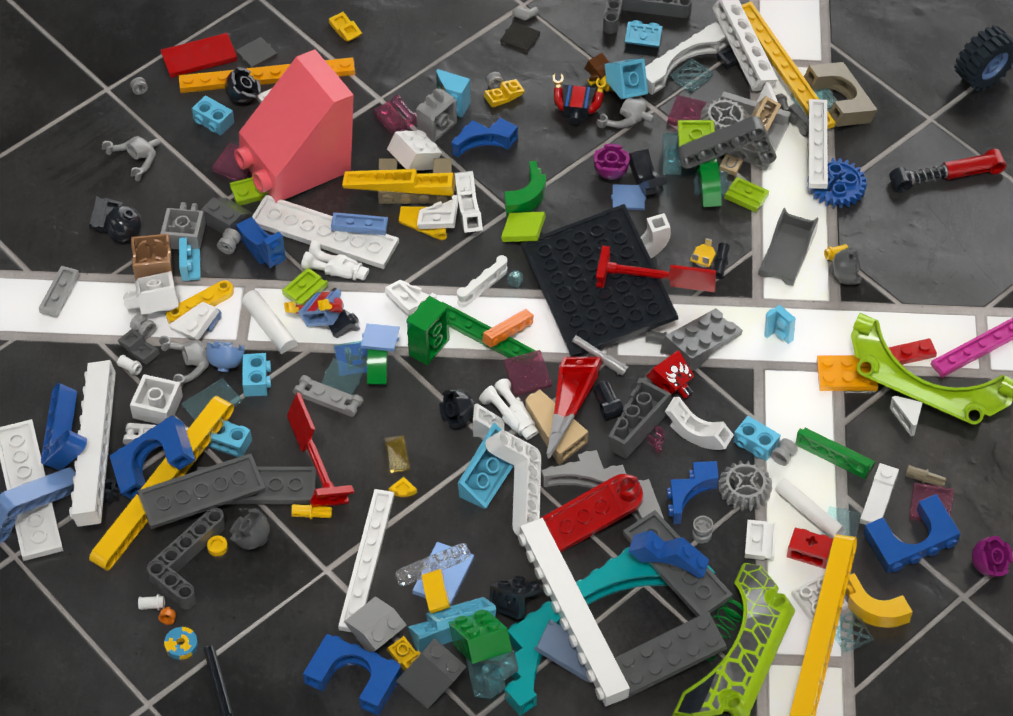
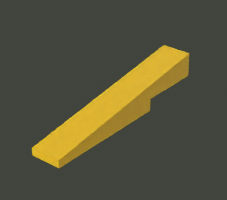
M416 169L345 171L342 186L347 189L454 196L455 178L453 173L417 174Z

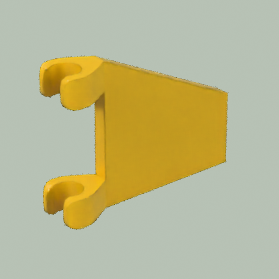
M401 206L399 223L439 240L447 238L446 228H418L419 210L425 207Z

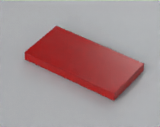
M228 33L161 50V55L170 78L237 61V55Z

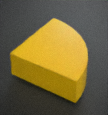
M404 477L389 488V491L394 492V495L398 497H409L417 493V489Z

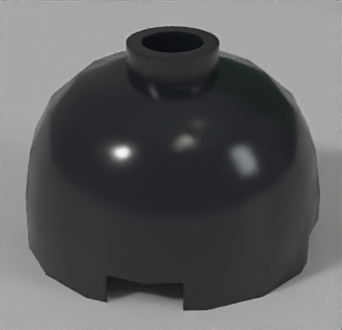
M236 68L230 72L225 80L227 95L233 101L242 104L251 102L261 92L259 80H255L250 75L251 71L245 68Z
M121 205L113 208L105 218L104 227L106 226L109 232L108 235L112 239L125 243V241H130L131 237L139 236L143 223L137 210L127 205Z
M450 389L442 393L444 396L443 402L439 403L442 420L449 423V428H459L467 425L473 419L475 401L471 395L462 389Z

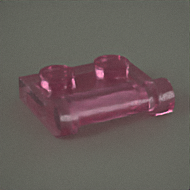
M395 95L392 100L374 109V115L393 136L396 131H403L417 123V114L407 107L400 95ZM398 106L408 119L405 120L396 111L395 107Z

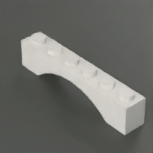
M717 22L708 25L704 30L694 34L685 42H681L677 47L667 51L666 54L656 58L647 65L645 69L648 92L653 95L665 87L669 73L682 61L697 55L718 53L729 46V41L721 25Z

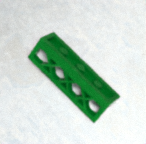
M806 427L804 429L800 428L797 432L795 444L798 447L865 480L875 465L874 460Z

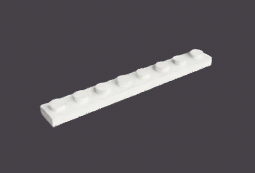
M374 489L338 626L341 631L351 632L344 621L368 601L394 500V492Z

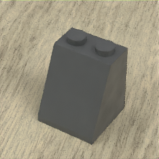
M434 638L395 682L423 707L428 709L466 668V665Z

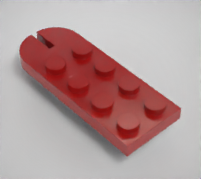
M619 474L541 518H543L560 553L636 511L643 502V490L637 477Z

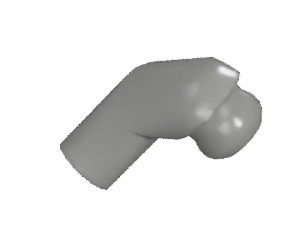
M516 7L512 13L516 18L526 21L539 15V10L537 7L529 10Z

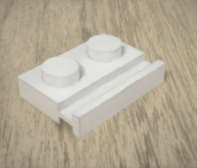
M747 521L745 558L771 559V561H774L777 522L770 524L767 521Z

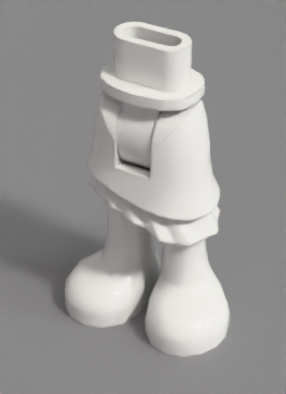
M316 239L312 240L309 252H305L301 263V268L322 270L325 271L326 275L330 274V276L347 279L352 278V280L357 278L365 280L369 273V268L363 267L362 263H358L346 255L339 254L336 256L323 252L320 242Z
M508 379L497 381L495 388L492 385L486 388L480 395L479 401L484 405L493 403L502 414L504 423L518 432L520 436L523 435L526 440L539 433L535 427L536 423L532 420L523 402L520 401L519 397L515 398L510 390L511 383ZM500 396H503L506 399V401L510 405V408L504 403Z

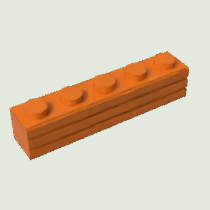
M527 309L520 311L485 331L482 342L490 348L515 333L522 331L527 326L532 325L534 314Z

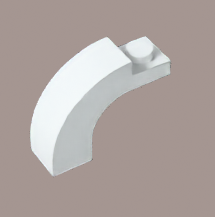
M473 171L454 173L456 195L459 199L458 210L464 233L483 230L482 219L476 199Z
M665 213L647 218V229L641 236V239L650 258H653L662 251L670 239L671 228Z
M673 397L665 410L666 414L673 421L670 425L673 430L687 441L711 450L726 449L734 436L723 421L707 422L695 416L680 397Z

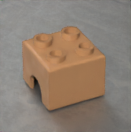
M169 234L131 237L133 251L132 267L135 281L141 277L170 271L173 276Z

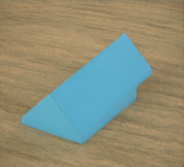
M496 423L492 424L458 482L459 497L483 509L487 508L514 466L491 454L486 448V440L502 430Z
M485 597L450 606V608L442 611L426 613V622L408 626L416 650L421 652L434 638L442 645L451 642L452 636L448 622L454 621L459 616L467 617L473 615L478 610H488L495 617L496 606Z

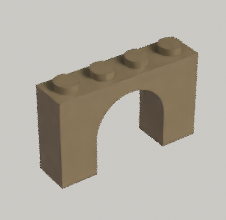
M844 62L809 65L804 78L813 90L833 89L842 93L848 99L835 101L829 111L836 126L872 122L877 108Z
M433 158V173H452V158ZM379 159V170H398L397 159ZM378 191L379 204H427L440 201L443 204L452 200V196Z

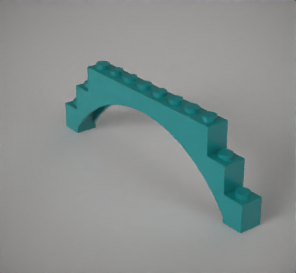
M630 547L624 549L616 558L609 559L601 568L594 569L585 579H580L576 582L587 605L612 593L630 588L669 585L648 562L641 563L628 552ZM708 565L707 567L715 574L713 569ZM550 601L545 602L539 610L529 613L524 620L514 623L508 629L511 646L516 651L507 657L506 670L515 680L507 684L505 699L519 716H522L537 705L534 683L542 654L535 651L534 648L537 646L549 620H553L561 626V618L558 613L554 612Z

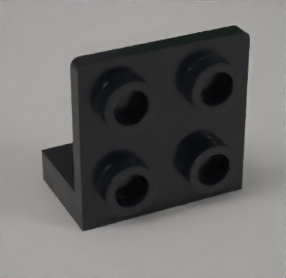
M514 576L510 580H500L498 583L490 585L489 601L496 606V612L521 619L524 618L525 598L543 593V585H540L538 581L526 580L523 576Z

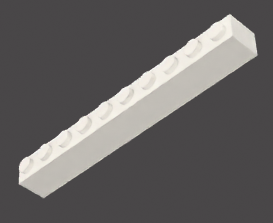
M110 360L88 363L87 371L84 373L86 384L83 386L84 400L81 401L83 412L80 415L81 430L78 431V434L87 438V444L84 451L78 455L75 461L74 491L71 492L73 503L69 509L70 517L74 519L77 527L100 524L102 518L116 376L115 369Z
M543 518L521 525L520 534L518 535L519 543L521 546H525L528 561L530 563L533 562L535 566L536 577L538 580H542L544 584L543 590L546 596H550L552 608L555 613L559 614L563 630H567L569 633V642L573 648L576 647L578 660L581 665H585L587 678L596 687L595 693L597 698L602 700L605 706L628 698L630 687Z

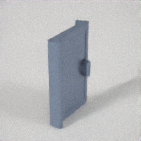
M549 620L534 650L584 681L589 682L586 675L587 669L585 665L580 664L577 656L578 651L569 642V633L567 630L564 631L562 626L553 620Z

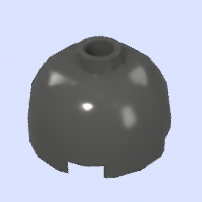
M855 247L839 251L833 258V264H830L831 274L835 275L841 284L856 285L861 283L862 277H858L861 265L858 253L854 252Z
M258 509L248 510L250 514L244 518L238 517L230 529L232 534L230 539L243 549H255L267 542L270 525L265 515Z

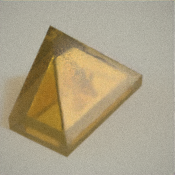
M404 435L385 438L390 472L410 470Z

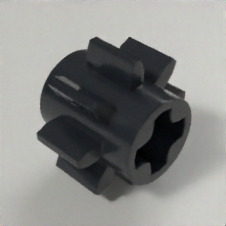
M108 478L105 480L103 500L108 504L118 501V495L120 494L118 483Z

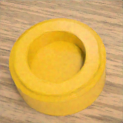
M213 536L207 542L208 552L212 556H222L228 550L227 541L222 536Z

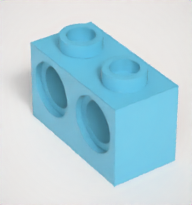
M206 95L192 108L194 121L219 135H222L235 123L233 110Z
M266 353L243 354L244 397L268 395L267 388H271V377L267 376V372H271V362L267 361Z
M747 416L735 430L734 443L740 448L753 453L755 457L767 461L772 451L778 448L781 434Z
M223 421V427L219 432L214 435L211 434L212 441L208 444V447L236 457L244 456L252 442L250 429L242 425L232 424L229 421Z

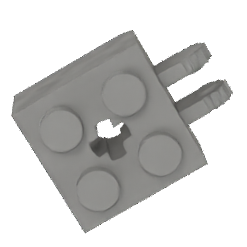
M436 88L431 95L429 94L426 97V101L419 104L416 109L417 130L425 132L432 142L438 140L457 123L456 100L442 89Z
M181 202L180 209L167 208L161 234H169L171 249H179V238L186 237L188 245H191L192 249H200L206 226L204 211L197 210V203L192 204L191 210H187L186 202Z

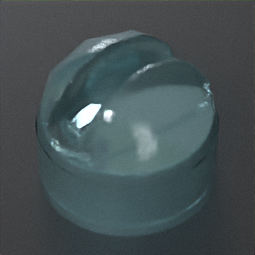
M513 271L507 277V282L513 287H519L523 281V275L519 271Z

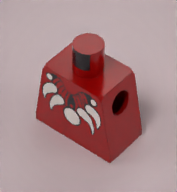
M679 350L655 366L646 375L657 387L671 393V395L678 391L686 399L693 393L687 384L692 380L694 374Z

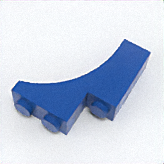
M253 217L236 224L237 232L241 235V241L260 265L266 262L269 268L286 260L284 240L280 232L269 235L257 224Z

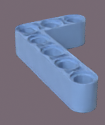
M69 467L1 493L0 543L9 537L19 514L71 495V492L74 491L73 476L76 475V472Z

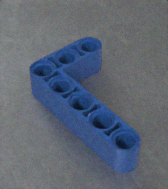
M57 383L51 393L41 464L60 471L84 451L87 438L71 431L77 391Z

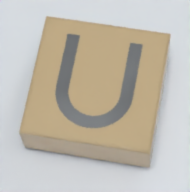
M726 154L719 166V171L736 176L742 166L743 159Z

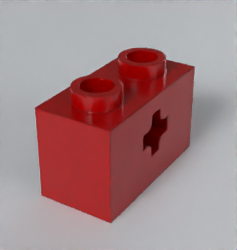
M795 527L788 546L787 558L826 569L833 538Z

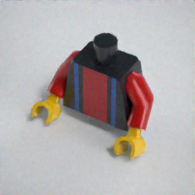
M554 74V102L558 109L563 111V117L569 118L571 124L576 125L579 124L580 120H588L590 114H594L601 107L604 95L603 89L607 87L606 79L602 86L599 85L600 78L596 80L598 87L596 91V88L564 84L561 87L563 75L561 74L560 81H556Z

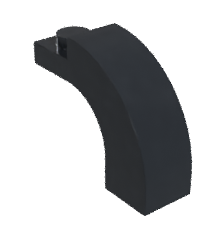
M649 149L629 153V165L642 193L650 195L664 191L662 185L667 184L666 177H660L655 172Z

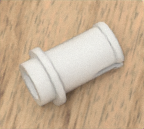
M121 355L118 358L117 365L128 370L131 375H138L142 371V365L139 361H133L125 355Z
M160 594L154 597H139L138 607L140 610L157 609L160 611L161 608H165V597Z

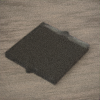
M513 21L510 27L505 30V34L500 39V42L528 52L531 46L535 44L540 31Z

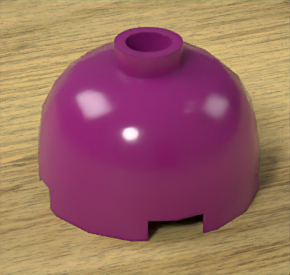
M605 144L603 148L596 150L594 153V168L604 179L616 180L621 178L627 172L630 164L629 153L623 150L621 145Z
M989 536L981 539L972 550L973 565L979 573L987 577L1004 576L1009 572L1007 570L1009 563L1013 562L1010 545L1008 542L1004 543L1000 536Z

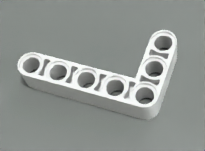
M501 430L489 437L485 445L491 454L514 465L512 526L515 534L518 536L521 525L540 519L541 454L535 446L507 431Z

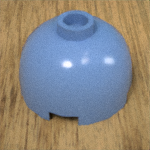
M214 341V344L207 342L206 357L211 365L218 367V371L229 372V368H235L242 362L245 346L240 344L238 348L233 347L234 345L231 342Z

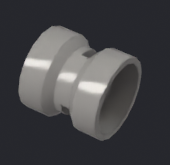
M227 228L222 234L223 238L217 243V247L225 254H233L236 245L241 240V235L236 230Z
M141 313L136 314L130 322V328L139 332L145 339L151 337L157 327L152 320H148Z
M783 438L778 443V448L772 451L771 457L777 464L786 466L790 462L791 456H794L798 451V447L792 440Z
M699 516L694 520L692 537L696 542L707 543L711 540L713 521L707 516Z

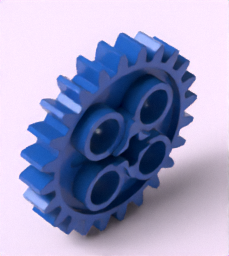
M832 158L831 162L828 161L827 189L809 188V193L814 194L813 199L819 198V203L825 201V206L832 204L833 208L836 205L842 208L843 204H845L847 207H850V202L856 204V201L861 200V197L865 195L867 178L864 177L865 173L860 172L861 167L854 168L855 163L849 165L848 160L842 162L841 158L838 161Z

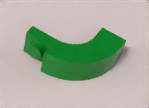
M714 158L695 166L700 179L701 204L703 207L722 206L719 167L717 159Z
M529 161L530 183L525 188L504 192L506 217L509 216V213L531 212L543 201L546 193V174L541 173V168L537 167V161Z
M368 349L367 384H387L388 351Z

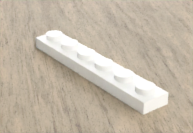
M809 99V188L827 189V100Z

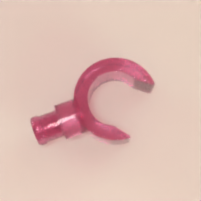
M655 426L654 432L661 437L654 438L647 434V441L654 446L657 453L662 452L661 447L665 440V431L662 427Z

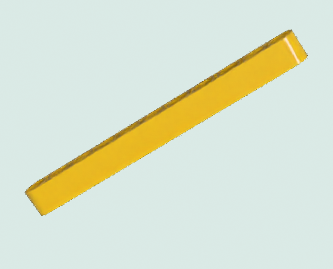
M218 396L211 399L186 431L195 461L212 441L211 434H217L223 427V421H227L234 411L232 403ZM165 458L141 489L185 475L195 461L178 470L167 462V458ZM137 494L94 547L89 556V560L106 571L114 566L148 522Z
M838 534L834 536L790 716H816L856 552V537Z

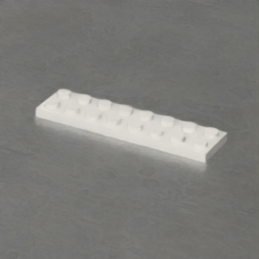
M265 195L252 216L263 230L273 233L280 232L282 236L309 245L313 239H316L320 242L321 249L346 255L349 258L381 269L385 268L399 244L398 237L388 234L376 235L331 231L333 216L284 200H279L275 203V200L269 195Z
M32 419L0 427V461L7 490L46 476L43 464H41V454ZM52 502L18 515L15 528L23 561L63 551Z

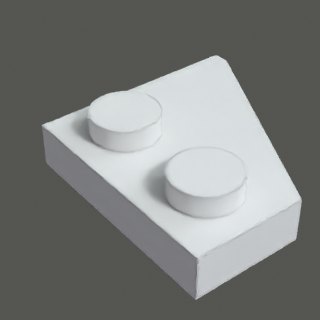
M452 196V200L443 204L440 201L433 206L419 210L418 228H455L459 202L458 196Z
M402 280L385 287V293L407 315L415 312L420 302L425 301L429 296L421 292L422 288L412 286ZM432 293L430 295L431 297L437 299L436 294Z
M201 302L172 322L169 327L171 330L186 337L199 340L217 316L219 310L212 305Z

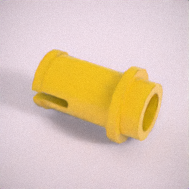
M847 244L836 247L828 246L824 250V256L827 260L833 261L834 256L839 251L848 248Z

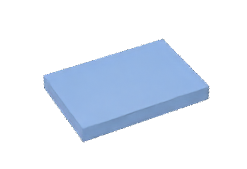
M437 542L413 588V594L426 598L422 575L441 569L451 606L471 567L474 555Z

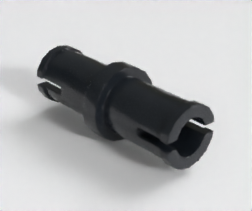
M724 242L718 244L717 255L713 261L716 279L724 278L725 266L728 265L727 256L730 245Z

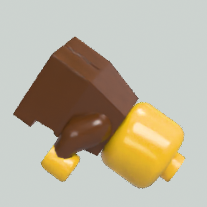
M603 53L588 60L584 68L591 74L587 80L590 86L594 85L598 78H600V85L602 86L606 79L605 64L609 63ZM607 83V87L604 90L606 92H614L611 86Z

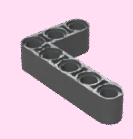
M607 0L603 16V30L609 34L618 31L622 10L687 18L691 15L692 0Z
M757 116L739 121L683 144L678 148L680 163L684 168H692L751 143L762 163L770 164L777 158L768 132L760 117Z
M219 508L209 509L147 566L150 582L183 609L194 607L196 597L193 586L177 572L207 546V542L211 537L218 536L225 529L223 511Z

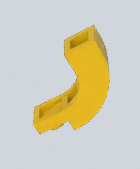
M855 573L850 575L846 594L849 596L847 603L849 604L848 608L857 618L870 625L884 628L897 627L910 622L912 610L903 595L886 601L874 599L865 592Z

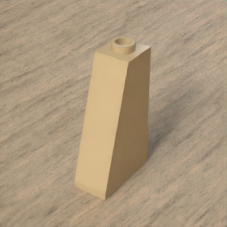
M539 389L527 397L525 408L536 423L535 427L548 447L555 402ZM575 419L572 420L552 454L559 465L588 443V431Z

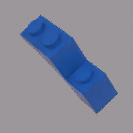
M499 118L489 129L472 120L468 125L464 126L458 137L456 136L451 143L452 154L459 157L467 150L483 145H494L509 149L518 139V126Z
M717 461L693 462L692 470H689V479L671 480L670 487L667 488V500L671 499V504H668V514L672 516L673 524H681L683 509L690 499L703 491L717 489L719 479Z
M652 530L635 534L628 550L641 563L661 562L671 564L690 572L697 578L704 577L709 562L706 556L683 537L664 541Z

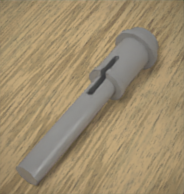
M577 335L573 338L572 342L595 357H601V361L604 362L603 365L615 371L617 376H623L628 369L625 362L623 364L610 354H604Z

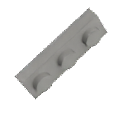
M64 266L60 267L38 308L39 313L54 317L58 316L79 277V270Z

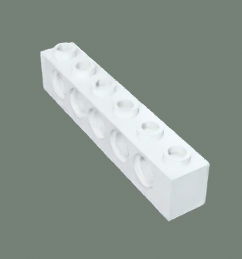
M717 0L712 9L752 90L762 91L766 82H770L772 87L778 78L739 0Z

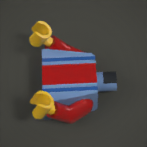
M332 288L330 292H318L305 305L285 302V312L299 314L307 327L333 325L344 308V303L340 298L341 291L337 288Z

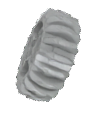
M724 97L723 100L717 98L715 101L711 100L709 103H706L701 112L700 120H714V130L717 131L747 119L749 116L747 115V110H744L743 105L739 106L738 102L734 103L732 99L728 101Z
M740 460L738 465L732 463L731 468L726 467L725 472L721 473L718 485L719 494H722V500H727V506L733 504L734 510L740 507L742 512L745 508H748L751 512L753 507L758 510L760 505L764 506L766 504V500L770 499L773 487L769 473L764 472V467L757 468V463L750 465L749 460L746 464H743ZM731 482L734 484L735 490L730 486ZM756 482L761 487L760 490L757 488V485H755Z

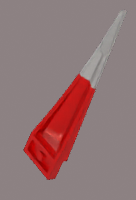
M563 357L559 366L554 416L547 449L548 459L553 454L598 378V371L602 364L601 357Z

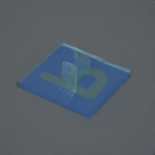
M362 341L333 345L339 377L367 373L368 349L361 348Z

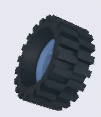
M999 26L987 27L984 32L982 30L978 32V36H973L971 38L972 41L969 44L966 43L964 45L965 49L959 52L960 57L956 58L955 72L976 91H980V89L983 91L986 87L990 88L993 86V83L997 84L1000 81L999 79L1001 77L1004 78L1007 75L1006 72L1013 67V39Z

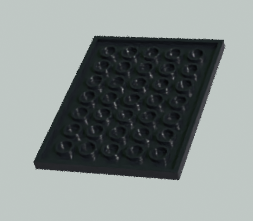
M625 204L540 235L538 241L521 242L570 357H581L589 354L588 351L572 342L575 335L599 350L679 319L660 278L607 273L604 288L596 287V274L602 246L610 247V262L617 263L618 265L656 269Z

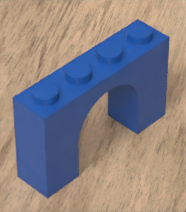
M170 416L110 455L120 494L131 500L136 496L137 491L146 483L143 475L144 461L147 455L157 447L163 446L167 462L178 470L195 461L184 422L174 416Z
M937 494L918 503L917 512L929 532L927 539L921 543L907 544L898 540L883 517L865 525L863 534L886 573L900 571L907 564H916L925 556H934L941 549L946 547L949 549L957 545L961 533Z
M326 634L303 673L304 684L323 692L331 677L339 668L346 665H359L365 668L371 675L370 680L359 697L360 708L379 716L397 685L395 681L402 674L401 665L395 660L382 658L376 652L366 651L357 644L345 642L339 636Z

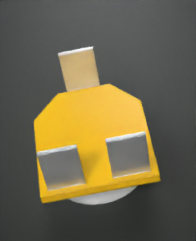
M706 238L705 244L697 246L690 261L700 267H710L716 254L714 248L711 247L712 240Z

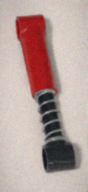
M992 149L984 155L944 162L940 167L934 166L932 169L927 167L926 170L909 171L904 167H898L890 172L889 177L895 191L901 193L909 190L916 182L921 183L924 180L927 182L929 179L934 181L935 178L941 179L944 177L946 180L986 172L999 174L1006 169L1007 164L1000 150Z

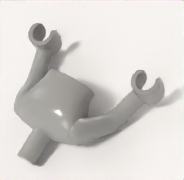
M630 97L625 100L620 109V114L626 119L613 121L608 120L607 115L601 114L600 120H597V126L599 128H605L606 126L625 128L636 124L641 118L652 122L654 116L645 112L647 103L644 100Z
M136 136L119 145H113L111 141H104L102 143V150L106 149V154L108 155L115 151L127 150L134 159L146 158L140 168L134 167L131 170L130 176H135V180L140 181L142 174L153 163L156 156L154 147L160 145V141L156 138L147 142L145 139Z
M168 336L160 337L159 343L162 344L161 349L163 351L168 349L181 350L185 364L197 366L188 375L175 374L173 381L180 382L181 388H183L185 383L198 378L208 368L209 362L206 357V349L201 341L193 340L186 343H173Z

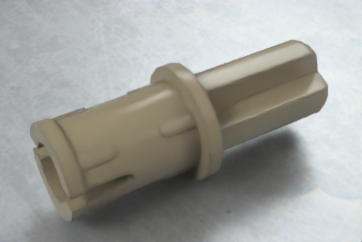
M911 465L908 466L905 477L918 480L922 484L926 482L941 488L944 487L946 483L945 477L930 473L929 469L924 470Z

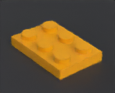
M817 355L819 391L878 390V382L860 375L857 371V364L860 359L855 357V355ZM863 362L861 370L864 373L871 371V364Z

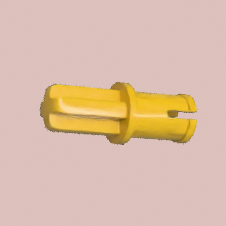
M293 504L292 517L310 518V520L313 517L331 518L332 508L312 507L311 504Z

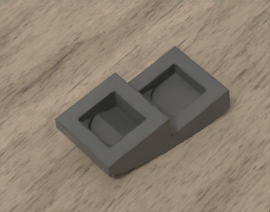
M133 329L118 339L119 344L145 365L160 354L158 348L146 342L144 336Z

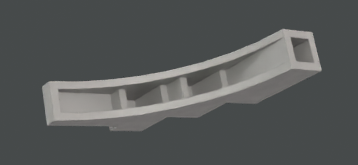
M597 450L585 451L582 454H578L577 462H568L565 465L551 466L542 470V483L544 487L577 485L594 488L619 474H626L623 465L610 466L603 469ZM649 479L638 480L642 487L644 498L641 506L631 514L639 521L656 510L664 519Z

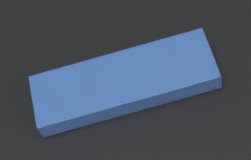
M333 212L331 231L386 235L388 217Z

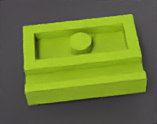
M252 177L230 183L235 202L238 205L263 200L265 195H269L267 192L260 193L257 190Z
M736 177L725 193L724 199L757 213L759 207L762 206L769 196V190Z
M307 268L282 289V294L295 302V304L305 305L316 293L322 292L328 286V281H324L321 276Z

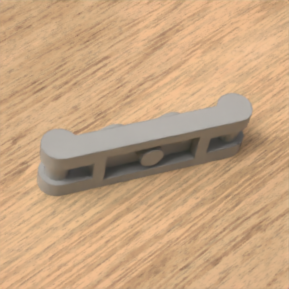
M306 375L301 376L299 385H296L293 389V393L295 395L300 393L303 399L351 417L355 416L357 407H360L364 401L359 395H351L316 382Z

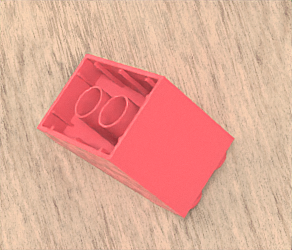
M315 49L299 55L293 60L239 131V148L234 150L238 166L242 170L248 168L252 173L253 182L260 193L267 192L275 200V203L345 174V171H351L354 95Z

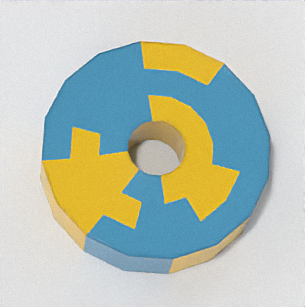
M174 628L165 637V650L173 659H187L197 651V636L189 628Z

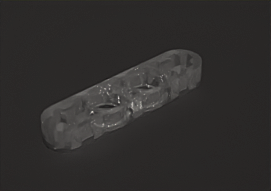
M461 543L402 567L396 571L394 576L400 586H405L422 579L423 574L438 569L444 570L464 562L471 556L467 545Z

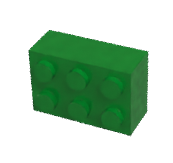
M430 295L425 301L420 302L418 309L411 313L406 320L409 356L427 366L450 340L448 305Z
M478 610L473 615L467 617L459 616L454 621L448 622L453 645L472 664L512 652L507 627L488 610Z

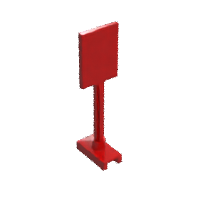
M602 246L596 274V287L604 288L607 273H622L669 279L670 287L715 292L716 270L670 265V272L664 270L618 265L617 263L610 262V247Z
M296 393L287 413V418L301 451H306L307 448L322 483V488L315 489L310 499L311 506L321 507L348 504L349 499L347 496L354 493L352 485L334 487L333 482L330 481L312 440L315 427L301 394Z

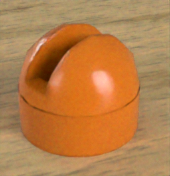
M165 607L160 611L158 619L165 625H171L175 621L176 612L174 609H170V607Z

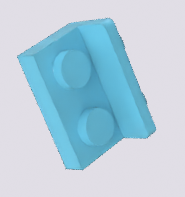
M637 20L628 22L625 44L659 48L663 31L662 26H659L657 23L642 24L641 21Z
M187 237L179 238L182 281L200 280V249H192V246L188 245Z
M780 304L774 309H770L765 316L764 336L768 338L776 333L779 339L784 340L787 344L791 343L794 340L796 318Z

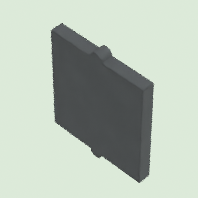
M262 37L236 50L242 61L246 62L250 68H255L277 56L271 44H268Z

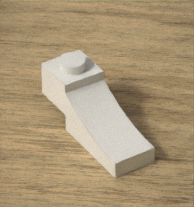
M879 464L859 523L866 525L884 516L899 469Z

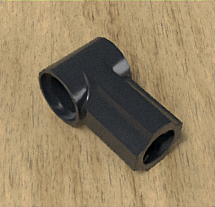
M605 381L599 382L594 387V393L600 404V411L604 420L622 415V402L619 398H616L610 384Z

